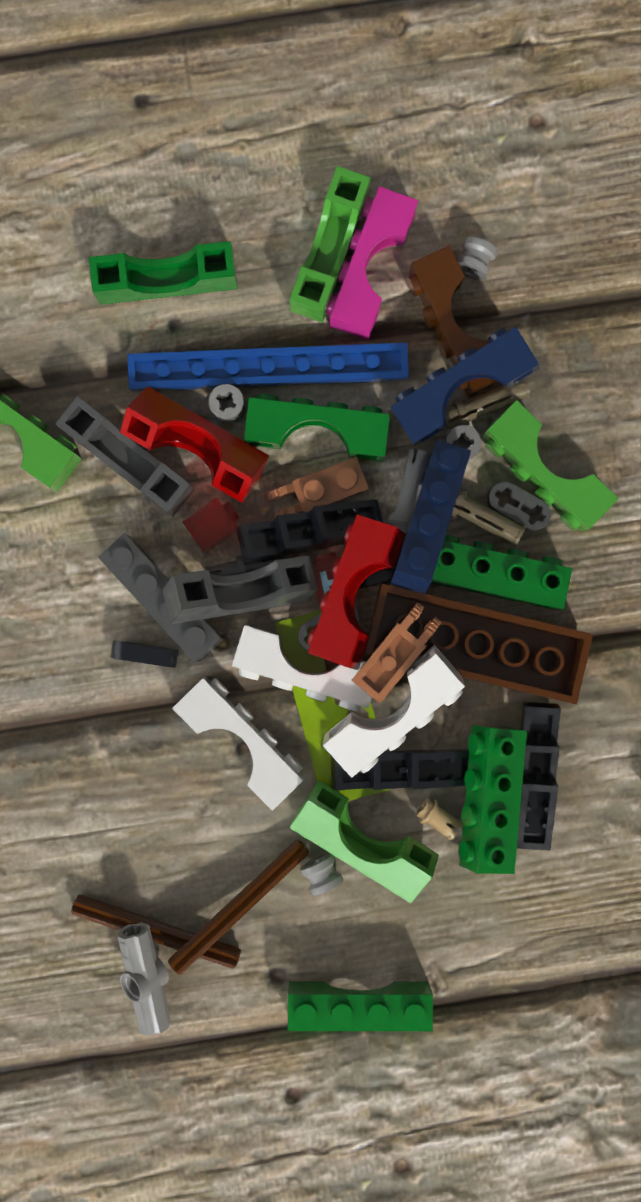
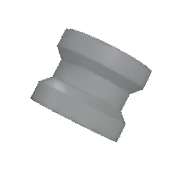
M467 237L463 245L464 254L459 256L457 261L463 274L474 279L484 280L490 271L488 268L489 262L495 260L498 250L493 244L482 238Z
M222 384L214 388L210 393L209 407L219 422L233 424L244 415L245 401L240 390L235 386Z
M468 425L454 427L444 440V442L471 450L468 462L474 458L481 447L479 433Z
M330 853L317 857L300 868L302 875L307 877L310 882L309 890L312 896L328 892L340 885L344 880L341 873L336 872L333 866L335 860Z

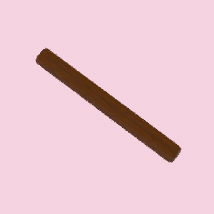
M295 840L169 958L168 963L170 967L179 975L187 970L308 856L309 850L300 840Z
M78 895L75 898L71 913L75 916L116 930H120L128 924L140 922L149 924L153 942L175 950H179L196 934L83 895ZM216 941L199 958L234 969L238 964L241 950Z

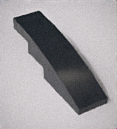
M375 499L314 506L310 512L277 515L273 521L240 524L236 529L243 561L251 562L278 558L346 544L345 534L347 528L351 523H354L356 515L383 522L378 501Z
M523 702L521 729L527 730L517 849L551 850L558 794L556 774L560 749L557 738L561 708L557 703Z
M468 749L384 751L378 756L379 760L374 767L365 773L359 771L351 778L331 755V788L334 790L366 788L373 790L397 788L428 789L465 786L464 778L468 770L469 761Z

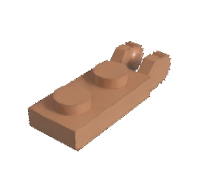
M356 456L291 481L292 484L274 489L266 495L269 501H277L285 496L296 493L299 504L278 510V512L274 513L276 517L277 515L310 512L314 506L335 504L364 493L369 488Z
M418 602L401 623H397L351 679V681L379 703L384 700L426 648L424 644L442 623L438 618L434 617L425 625L418 638L407 631L408 627L419 618L424 608Z

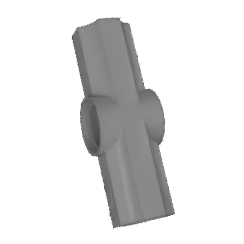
M143 922L128 924L119 930L120 934L118 935L126 971L120 977L121 986L125 995L133 1002L140 1033L146 1036L161 1034L170 1028L169 1022L171 1021L163 988L169 980L168 971L164 963L156 957L149 924Z

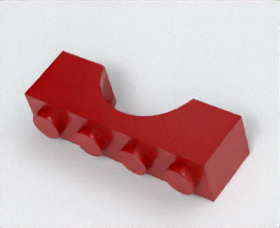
M149 386L127 407L120 430L121 434L149 450L163 446H173L196 454L210 469L212 475L211 485L241 503L259 481L269 458L268 454Z
M356 515L354 523L348 526L345 534L346 546L343 555L334 564V580L330 591H327L322 598L320 606L322 614L318 625H315L310 632L308 644L310 645L309 654L359 670L370 636L359 625L355 615L354 602L356 593L363 581L371 574L383 569L395 568L406 533L396 526Z

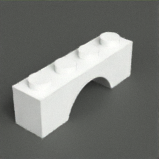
M244 625L232 663V667L239 668L238 675L253 680H258L259 676L262 675L273 679L272 685L281 689L292 691L294 685L307 689L305 695L317 700L326 701L327 696L339 699V706L359 712L361 706L369 709L372 697L351 681L359 670L338 664L333 669L322 673L302 671L295 667L285 656L279 634ZM361 661L359 669L363 666V664L366 661Z
M435 645L418 657L407 670L410 692L406 702L397 712L379 719L365 718L351 712L325 733L323 747L351 778L359 771L362 773L369 771L378 762L379 755L387 749L393 751L405 741V734L415 726L418 729L424 727L434 717L433 712L443 704L446 706L451 705L462 695V689L465 687L463 677Z
M207 677L202 678L172 709L197 734L209 729H225L237 734L244 740L250 749L253 760V770L247 786L273 811L303 781L304 776L300 773L303 769L302 765L291 754L288 753L284 757L275 748L279 742L265 728L259 731L250 722L254 717L241 703H238L236 706L233 705L226 697L229 691L218 679L214 678L210 681Z

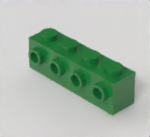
M446 534L431 584L556 611L564 610L573 569L563 566L564 560L543 556L542 561L528 558V552L517 549H508L507 554L494 551L495 545L474 541L473 546L459 544V537Z
M472 724L471 734L468 738L469 761L468 770L464 778L466 795L465 805L461 812L463 828L462 839L458 847V856L460 859L459 866L477 874H515L527 730L506 726Z

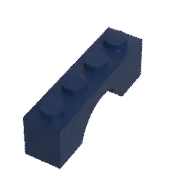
M516 326L511 330L504 327L496 331L488 338L490 343L477 351L473 347L465 351L457 358L458 364L447 371L444 367L434 371L427 376V384L417 390L414 387L408 388L395 398L397 403L392 405L391 409L412 444L418 446L447 428L446 408L448 401L454 391L465 382L478 378H487L498 381L509 389L540 369L538 361Z
M440 440L436 441L391 584L422 594L426 593L435 572L471 450Z

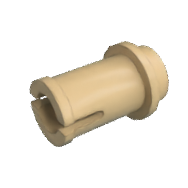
M424 799L415 813L419 817V822L421 824H429L444 835L446 839L452 840L458 833L451 828L460 830L462 821L457 820L438 806L439 802L436 799Z

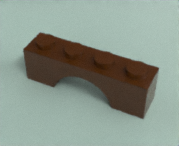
M450 245L412 262L407 283L413 296H419L424 305L422 314L429 328L434 327L440 338L437 340V345L444 359L449 358L452 365L455 366L458 364L457 358L462 353L473 347L478 351L490 342L467 335L454 320L451 301L454 294L460 289L465 276ZM478 378L465 382L458 389L460 391L464 389L467 396L470 397L499 382L487 378Z

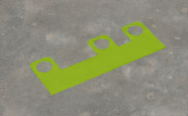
M321 610L274 622L277 634L281 637L282 649L287 659L298 669L309 673L326 672L325 662L323 658L309 654L308 650L303 648L299 642L298 633L301 626L322 613ZM313 627L307 629L308 637L305 638V642L307 644L310 632L313 629ZM293 685L292 690L316 779L331 787V754L323 747L324 735L346 717L349 709L343 708L339 704L336 705L333 697L327 696L326 701L308 697L305 695L307 689ZM371 702L369 709L362 707L367 711L370 719H376ZM366 788L336 791L349 798L348 801L389 789L373 790Z

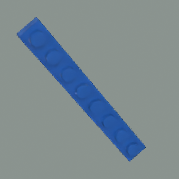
M407 343L127 354L128 385L131 392L143 391L147 386L159 391L216 388L222 384H230L235 387L405 381L409 378Z

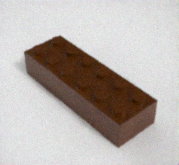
M386 584L380 585L368 633L370 638L364 654L372 655L397 623L400 624L418 602L424 608L419 618L408 627L407 631L418 638L425 625L434 617L442 622L424 644L426 648L418 657L435 645L463 678L577 705L593 634Z

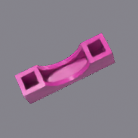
M380 186L374 198L368 196L362 213V217L366 218L363 230L356 229L350 245V249L354 250L353 257L350 263L344 261L338 277V282L343 283L339 295L332 294L327 306L326 314L331 315V328L369 341L381 308L382 298L371 288L366 276V267L372 257L379 251L391 246L404 245L416 214L418 200Z

